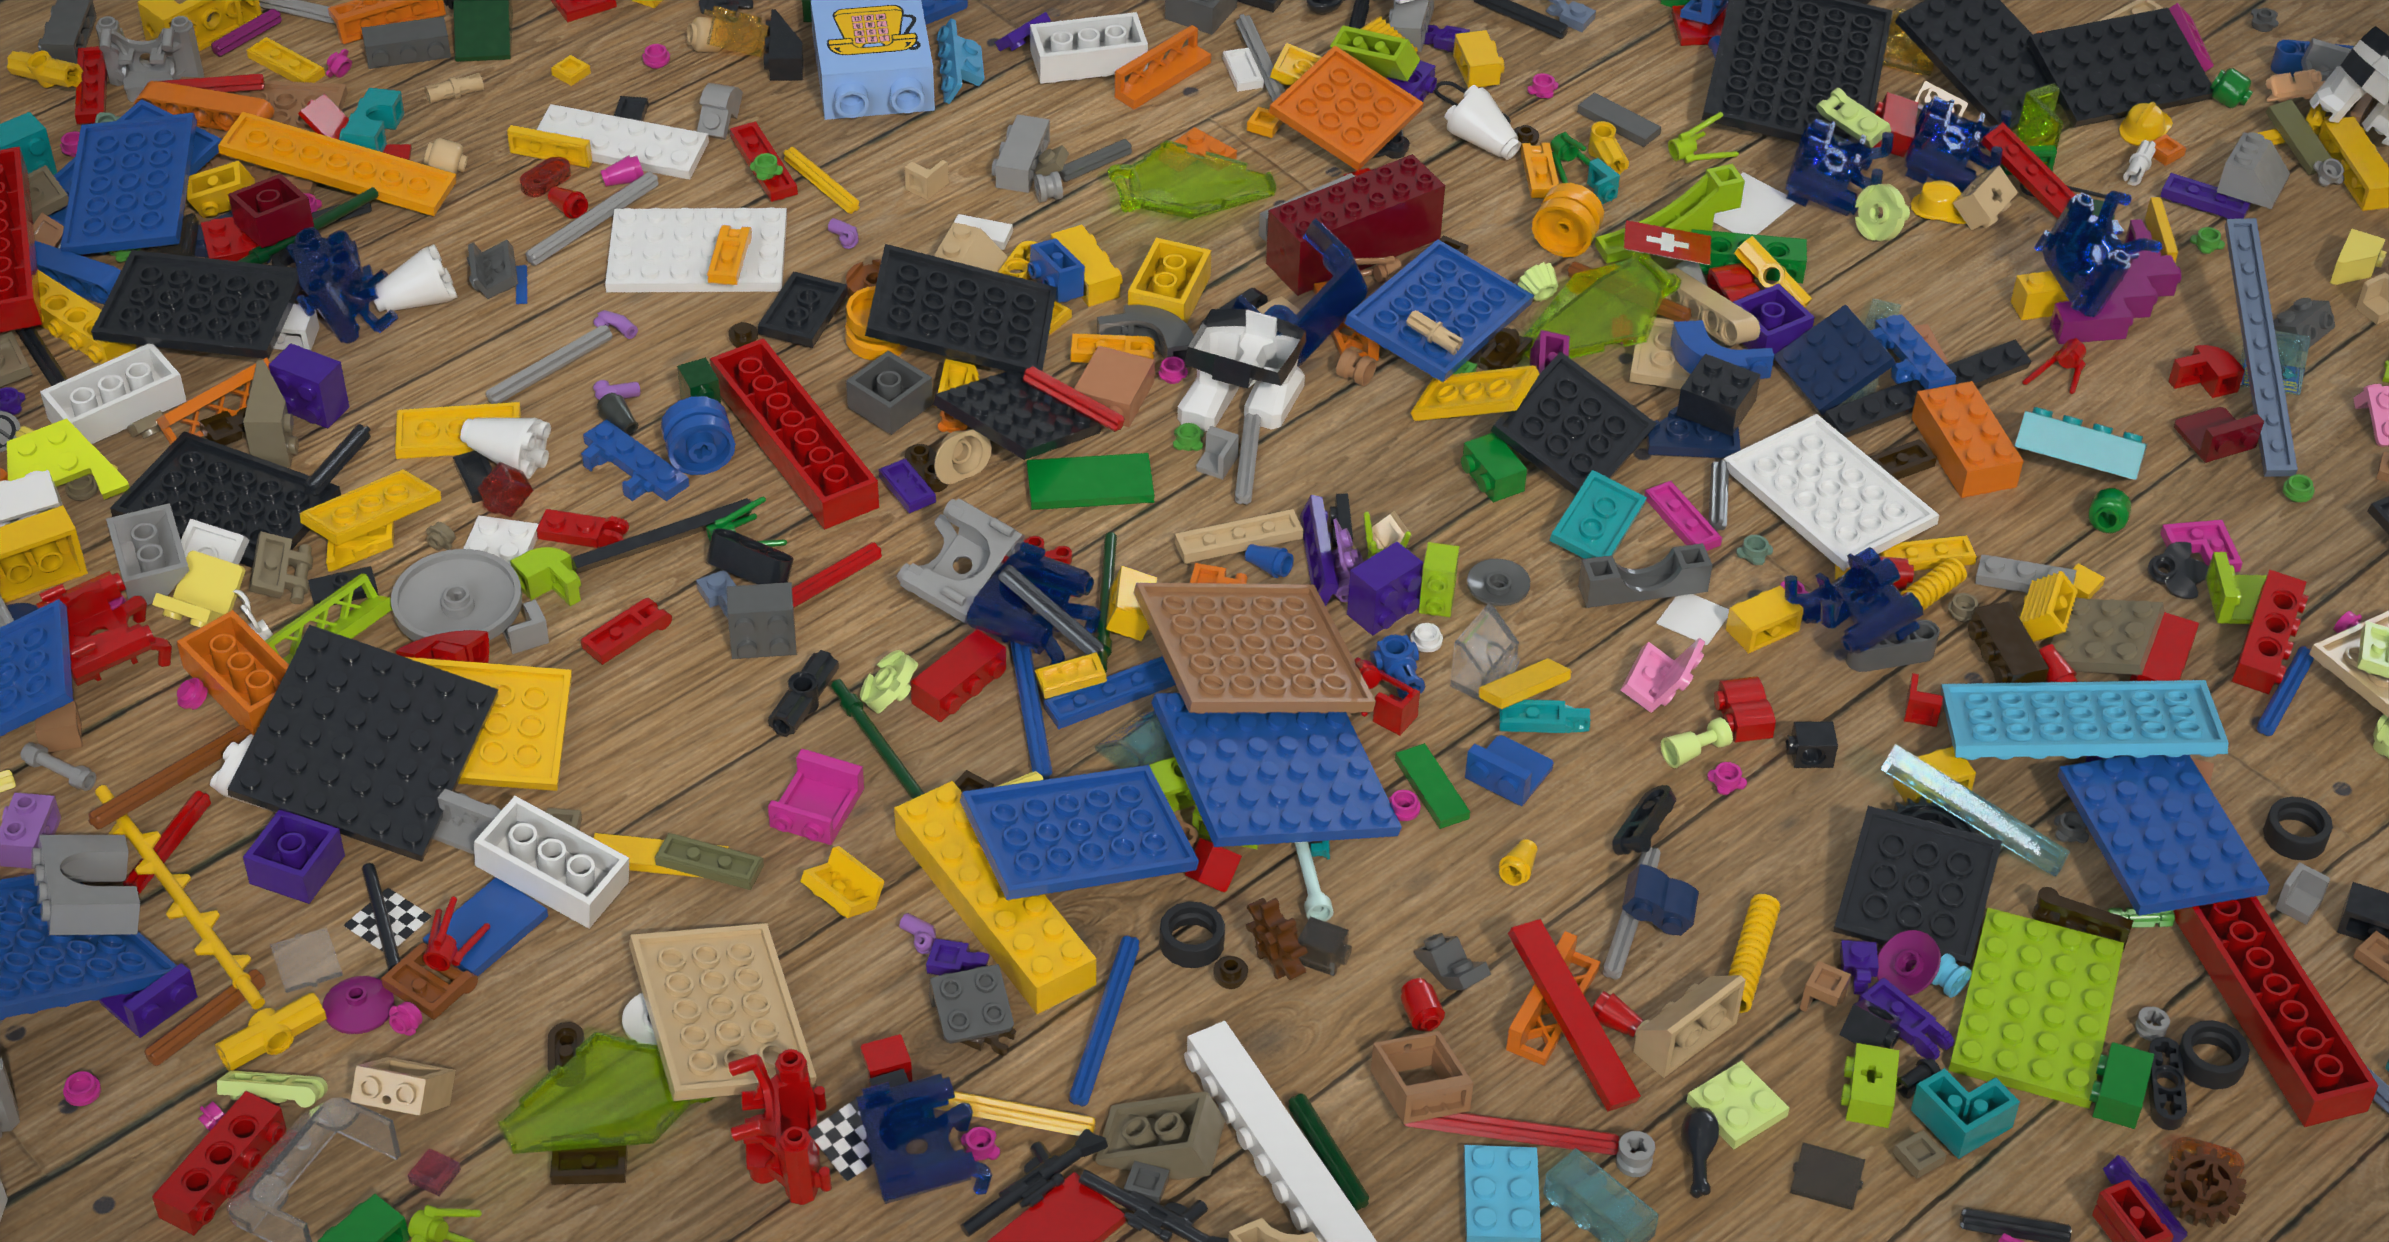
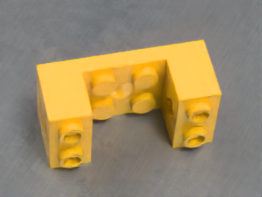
M140 0L137 2L146 41L158 38L163 28H170L173 18L185 16L193 24L199 51L211 46L215 40L262 14L259 0H187L181 4L174 0ZM211 13H213L212 16H211V20H210L209 22H207L208 16H209Z

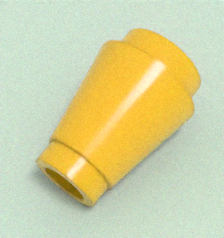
M1528 839L1521 840L1519 844L1499 862V875L1505 883L1518 886L1530 879L1538 851L1533 841Z

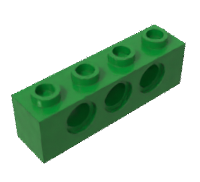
M1691 229L1693 233L1711 236L1710 265L1698 263L1703 275H1708L1709 268L1742 263L1734 252L1743 242L1753 236L1786 269L1797 283H1803L1807 264V239ZM1777 268L1770 269L1766 274V280L1779 281L1781 276Z

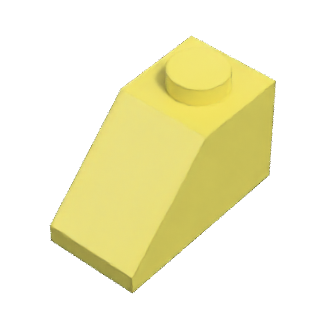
M2351 229L2337 260L2330 283L2337 285L2371 278L2375 268H2381L2387 254L2386 251L2382 250L2385 239Z

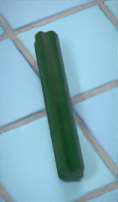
M1302 1093L1292 1096L1289 1099L1288 1108L1327 1170L1356 1211L1367 1207L1369 1195L1307 1096Z

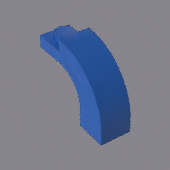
M1703 320L1673 323L1670 345L1676 360L1688 373L1691 374L1703 356L1708 354L1761 374L1760 379L1771 377L1774 361L1772 348L1746 350L1725 348L1715 343L1708 336Z

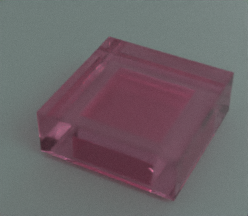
M429 1148L409 1172V1183L440 1197L461 1171L460 1163Z

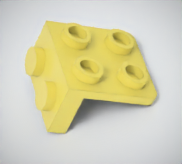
M192 550L186 557L189 571L177 584L173 597L156 593L152 605L163 608L162 615L181 621L183 615L190 617L189 624L201 628L232 611L237 598V594L232 591L240 589L245 569L243 566Z

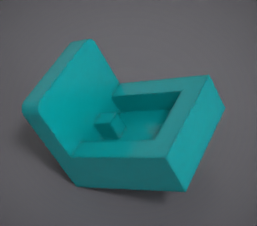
M1599 158L1590 161L1587 184L1594 189V194L1602 204L1617 198L1620 175Z

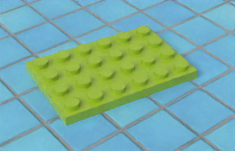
M1987 907L1948 1071L1984 1081H1990L1996 1077L2006 1087L2090 1109L2092 1102L2089 1099L2094 1080H2097L2098 1074H2096V1070L2103 1051L2124 943Z

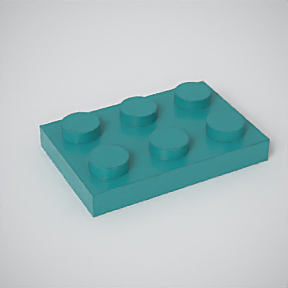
M1592 470L1553 530L1549 541L1584 559L1613 556L1645 505L1647 497Z

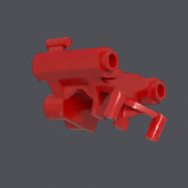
M108 571L68 590H65L63 584H59L39 593L42 601L36 603L38 609L58 599L67 606L71 674L77 686L93 679L97 682L102 680L99 673L129 659L134 665L138 663L136 656L149 650L158 651L159 666L166 667L171 665L172 646L170 642L164 638L154 637L148 624L142 627L139 624L146 621L147 602L144 597L135 595L112 611L109 602L122 597L121 592L126 590L118 572L111 574ZM133 615V621L138 624L128 627L129 617ZM100 629H105V630H107V631H104V632H102V633L92 635V633H94V632L97 631V630H100Z
M788 1049L779 1054L775 1062L776 1075L771 1079L762 1057L757 1054L729 1062L728 1068L732 1076L753 1070L759 1081L756 1090L741 1092L742 1110L766 1109L764 1114L745 1118L744 1124L731 1128V1134L735 1142L744 1140V1144H746V1163L751 1179L760 1184H766L776 1179L785 1187L786 1195L790 1202L799 1205H805L814 1201L818 1188H821L824 1192L830 1191L832 1189L830 1169L826 1166H820L819 1146L808 1133L811 1128L818 1124L816 1109L824 1111L827 1108L825 1088L817 1086L813 1091L807 1060L802 1052Z

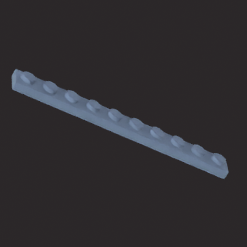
M2227 219L2225 232L2254 415L2258 414L2264 420L2259 437L2264 477L2296 475L2298 469L2257 219Z

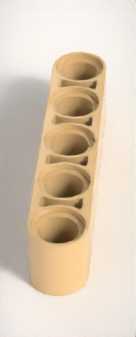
M1679 268L1653 272L1647 276L1646 287L1648 291L1689 307L1692 314L1689 321L1703 320L1706 331L1726 345L1732 346L1753 341L1759 337L1760 325L1754 315Z

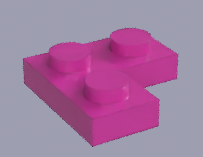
M2223 520L2163 524L2160 534L2166 547L2175 542H2189L2192 546V553L2200 552L2207 566L2210 565L2213 552H2226L2229 564L2234 566L2235 572H2240L2243 562Z

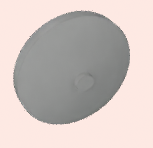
M474 549L446 550L420 559L400 575L391 593V607L394 620L399 629L413 641L440 633L463 630L487 631L489 640L504 632L514 622L522 605L520 580L512 566L494 554Z

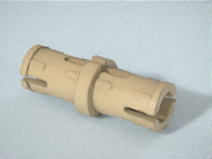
M480 73L457 79L451 77L443 83L425 86L426 96L430 104L444 99H460L461 95L484 90Z

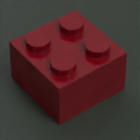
M281 173L228 194L234 223L261 248L273 246L281 240L300 235L314 227L309 198Z

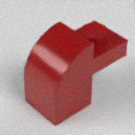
M2197 345L2194 347L2192 356L2174 360L2168 382L2174 389L2201 383L2212 398L2238 393L2245 370L2229 352L2215 346Z

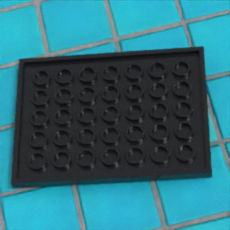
M1729 0L1701 120H1707L1722 112L1723 117L1715 121V124H1722L1865 158L1868 146L1823 117L1818 112L1816 105L1822 100L1829 99L1831 97L1830 93L1836 88H1840L1848 97L1874 113L1893 10L1850 0ZM1837 105L1834 109L1838 110L1841 106Z

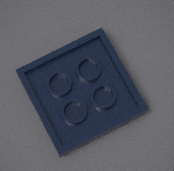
M1846 304L1774 355L1776 363L1821 416H1824L1827 410L1837 407L1896 365L1891 354Z

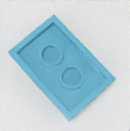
M1464 1145L1466 1242H1541L1537 1147Z

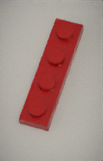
M99 46L78 48L77 64H79L83 72L81 76L82 82L76 88L75 118L77 124H94L98 113H106L107 71Z
M756 121L730 128V137L749 167L758 155L764 153L776 156L778 166L783 167L782 174L775 175L773 178L766 180L758 179L756 172L752 171L771 202L798 195L797 184Z
M2001 123L1983 138L1981 143L2059 221L2075 209L2077 196L2004 123Z

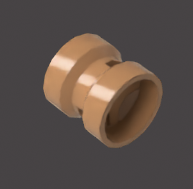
M1347 348L1339 358L1336 374L1345 379L1351 377L1355 383L1366 386L1375 373L1377 362L1374 358L1369 356L1361 357L1357 351Z

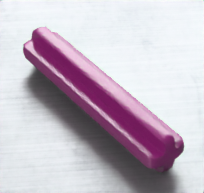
M270 9L215 40L211 44L213 53L221 57L278 25L282 21L280 12Z

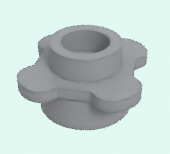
M2329 158L2324 162L2317 161L2314 164L2313 168L2318 173L2320 185L2326 187L2332 183L2337 185L2343 183L2344 168L2338 160Z

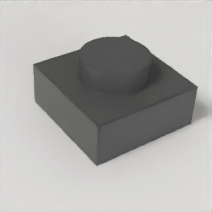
M1134 1161L1124 1190L1129 1193L1133 1190L1160 1204L1169 1180L1170 1170Z

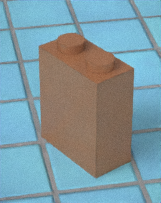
M1098 346L1074 389L1124 416L1123 426L1130 427L1154 383L1155 360Z

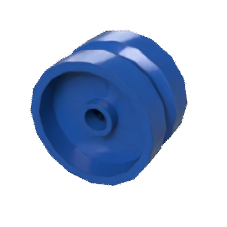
M705 396L689 397L669 407L662 417L661 430L671 464L680 472L690 475H705L722 468L734 455L736 444L724 406L717 400Z

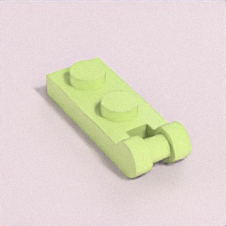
M1840 88L1832 91L1829 99L1822 100L1816 105L1818 112L1823 117L1871 149L1891 132L1888 122L1848 97ZM1837 105L1841 106L1838 110L1834 109Z
M230 1070L217 1080V1094L230 1095L232 1100L237 1101L245 1091H248L258 1097L265 1098L270 1103H282L289 1099L295 1100L299 1106L304 1108L312 1106L328 1090L326 1081L317 1076Z

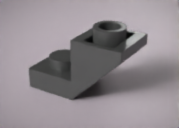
M1443 933L1435 934L1424 940L1425 946L1414 951L1416 958L1449 990H1465L1491 975L1486 962H1474L1470 958L1467 959L1458 936H1444Z

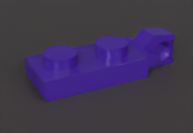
M2117 1155L2103 1168L2111 1184L2116 1185L2125 1180H2130L2160 1217L2161 1223L2165 1224L2174 1235L2172 1242H2181L2188 1236V1232L2146 1179L2138 1175L2125 1157Z

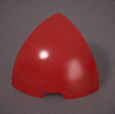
M463 630L428 636L411 642L395 651L397 655L403 657L434 659L432 647L443 642L464 647L468 662L489 663L490 647L487 631Z

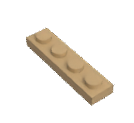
M1294 509L1176 533L1175 545L1185 564L1246 551L1250 544L1271 546L1303 539V528Z

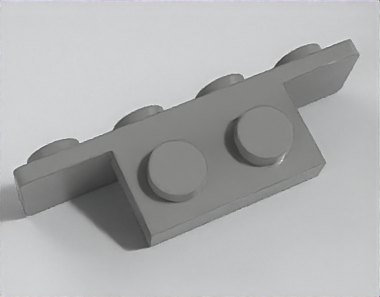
M444 789L438 797L439 808L443 809V818L433 839L474 854V841L502 810L492 804H484L471 799L463 793H455Z

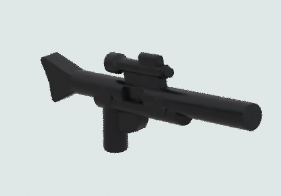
M1085 1129L1075 1144L1059 1156L1056 1154L1051 1156L1042 1142H1035L1030 1148L1034 1158L1024 1166L1025 1175L999 1192L998 1199L960 1225L962 1231L967 1237L971 1236L1021 1200L1022 1202L1019 1204L1022 1208L1028 1205L1033 1207L1044 1199L1043 1195L1055 1186L1059 1187L1064 1183V1177L1060 1174L1063 1170L1082 1157L1106 1149L1108 1147L1106 1138L1092 1133L1089 1129Z
M1084 1170L1079 1179V1183L1135 1212L1134 1214L1131 1212L1125 1213L1124 1217L1129 1220L1128 1225L1139 1231L1144 1228L1157 1235L1163 1242H1170L1173 1236L1172 1233L1189 1242H1228L1227 1238L1209 1236L1193 1227L1194 1222L1208 1211L1207 1205L1202 1200H1197L1189 1208L1175 1202L1162 1206L1133 1190L1129 1193L1088 1170Z

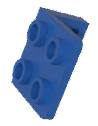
M1499 735L1486 749L1474 743L1468 750L1465 778L1523 806L1552 771L1554 762L1552 759L1518 742Z

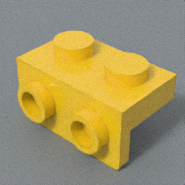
M840 846L832 848L827 863L804 870L800 881L812 890L814 895L822 898L835 908L837 913L846 918L876 909L884 885L882 878Z

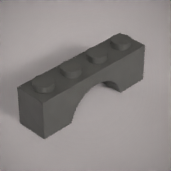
M1703 543L1673 547L1663 560L1643 569L1621 567L1615 562L1612 555L1581 560L1578 587L1586 608L1708 592L1713 565Z

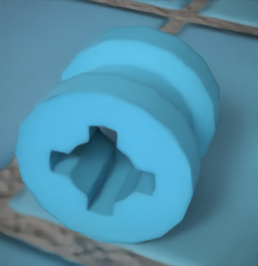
M1947 953L1941 957L1939 971L1931 984L1940 985L1943 988L1944 994L1952 998L1959 994L1971 978L1972 971L1966 966H1959L1955 958Z

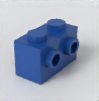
M1056 238L1030 246L1029 275L1038 283L1057 287L1055 296L1057 303L1068 302L1071 299L1083 296L1085 266Z

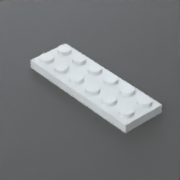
M550 104L537 128L540 131L590 140L592 161L612 165L628 155L630 157L637 155L643 171L689 180L709 143L708 133Z

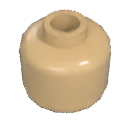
M696 17L692 23L688 24L687 42L689 45H692L696 52L717 53L721 51L724 44L728 43L729 31L727 27H724L720 18Z
M438 138L434 143L429 142L423 163L457 175L458 171L464 172L468 156L463 155V146L460 143Z

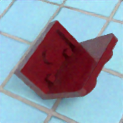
M2217 407L2176 419L2174 428L2198 456L2207 463L2256 448L2264 420L2258 414L2236 420L2226 408Z

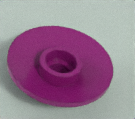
M1917 930L1904 931L1892 937L1883 946L1878 955V981L1885 978L1907 996L1923 991L1935 979L1940 968L1941 953L1936 941L1928 934Z
M356 976L345 979L332 987L326 994L322 1007L326 1013V1022L333 1029L346 1034H362L383 1025L389 1019V1010L395 1005L393 993L382 986L380 979L370 976Z

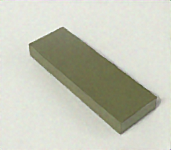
M2292 99L2267 108L2266 114L2307 174L2317 173L2313 168L2314 164L2317 161L2324 162L2332 157Z
M668 833L655 856V862L658 866L747 890L752 889L764 867V859L762 857Z

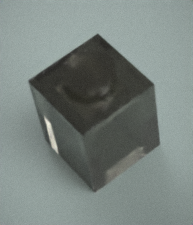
M1310 916L1298 938L1300 945L1305 946L1308 951L1307 954L1299 957L1303 966L1335 976L1340 964H1347L1352 951V946L1348 945L1349 930Z

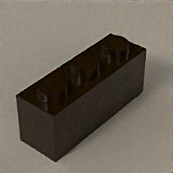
M2010 601L1975 607L1971 622L1968 623V633L1970 638L1975 640L1983 661L1988 663L1993 671L1996 683L2046 682L2049 667Z

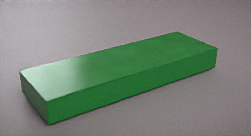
M1425 743L1395 753L1397 765L1439 829L1470 819V810Z

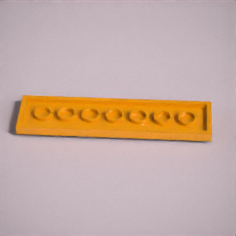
M246 112L241 113L218 144L219 154L341 190L360 194L374 187L379 195L376 200L435 216L456 184L455 173Z

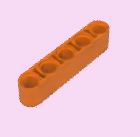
M160 81L148 82L134 102L135 105L143 99L173 115L194 113L197 119L196 126L229 131L242 112L270 120L274 115L273 106L261 98Z

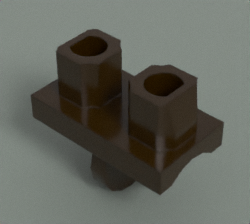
M1502 328L1496 333L1495 341L1480 356V363L1488 366L1487 370L1512 368L1514 364H1518L1522 360L1523 355L1532 346L1533 338L1519 336L1516 329Z

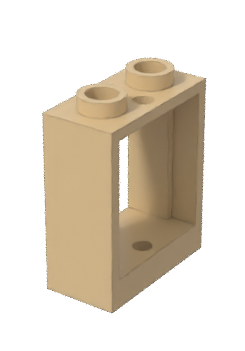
M391 1057L356 1066L350 1102L420 1116L450 1106L456 1070ZM385 1096H390L391 1102L389 1104L384 1101Z

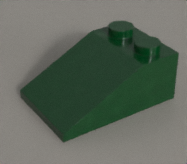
M454 0L456 62L511 59L512 0Z

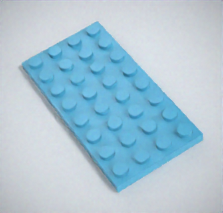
M2206 680L1941 685L1943 706L1956 758L1976 760L1980 757H1996L2007 760L2013 757L2044 759L2047 756H2064L2076 759L2081 756L2112 758L2119 755L2144 758L2149 755L2180 757L2182 755L2197 754L2204 757H2213L2217 754H2228L2229 742Z

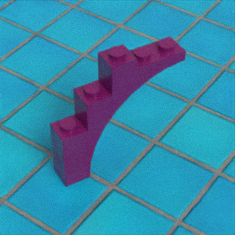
M2142 219L2130 220L2125 239L2130 256V266L2121 278L2096 294L2077 300L2055 303L2050 327L2058 344H2065L2066 341L2074 338L2081 342L2126 339L2128 329L2133 324V318L2150 317L2153 305L2157 303L2158 297L2174 296L2177 284L2181 282V269L2179 266H2176L2171 255L2161 256L2160 250L2156 249L2152 241L2151 232L2146 229Z

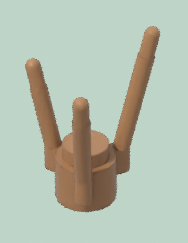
M1393 255L1384 258H1353L1343 260L1345 265L1377 264L1372 269L1352 273L1355 278L1374 275L1376 281L1383 284L1403 269L1400 260ZM1374 290V291L1371 292L1370 294H1368V295H1366L1365 297H1363V299H1364V300L1367 299V298H1368L1371 294H1373L1376 290Z

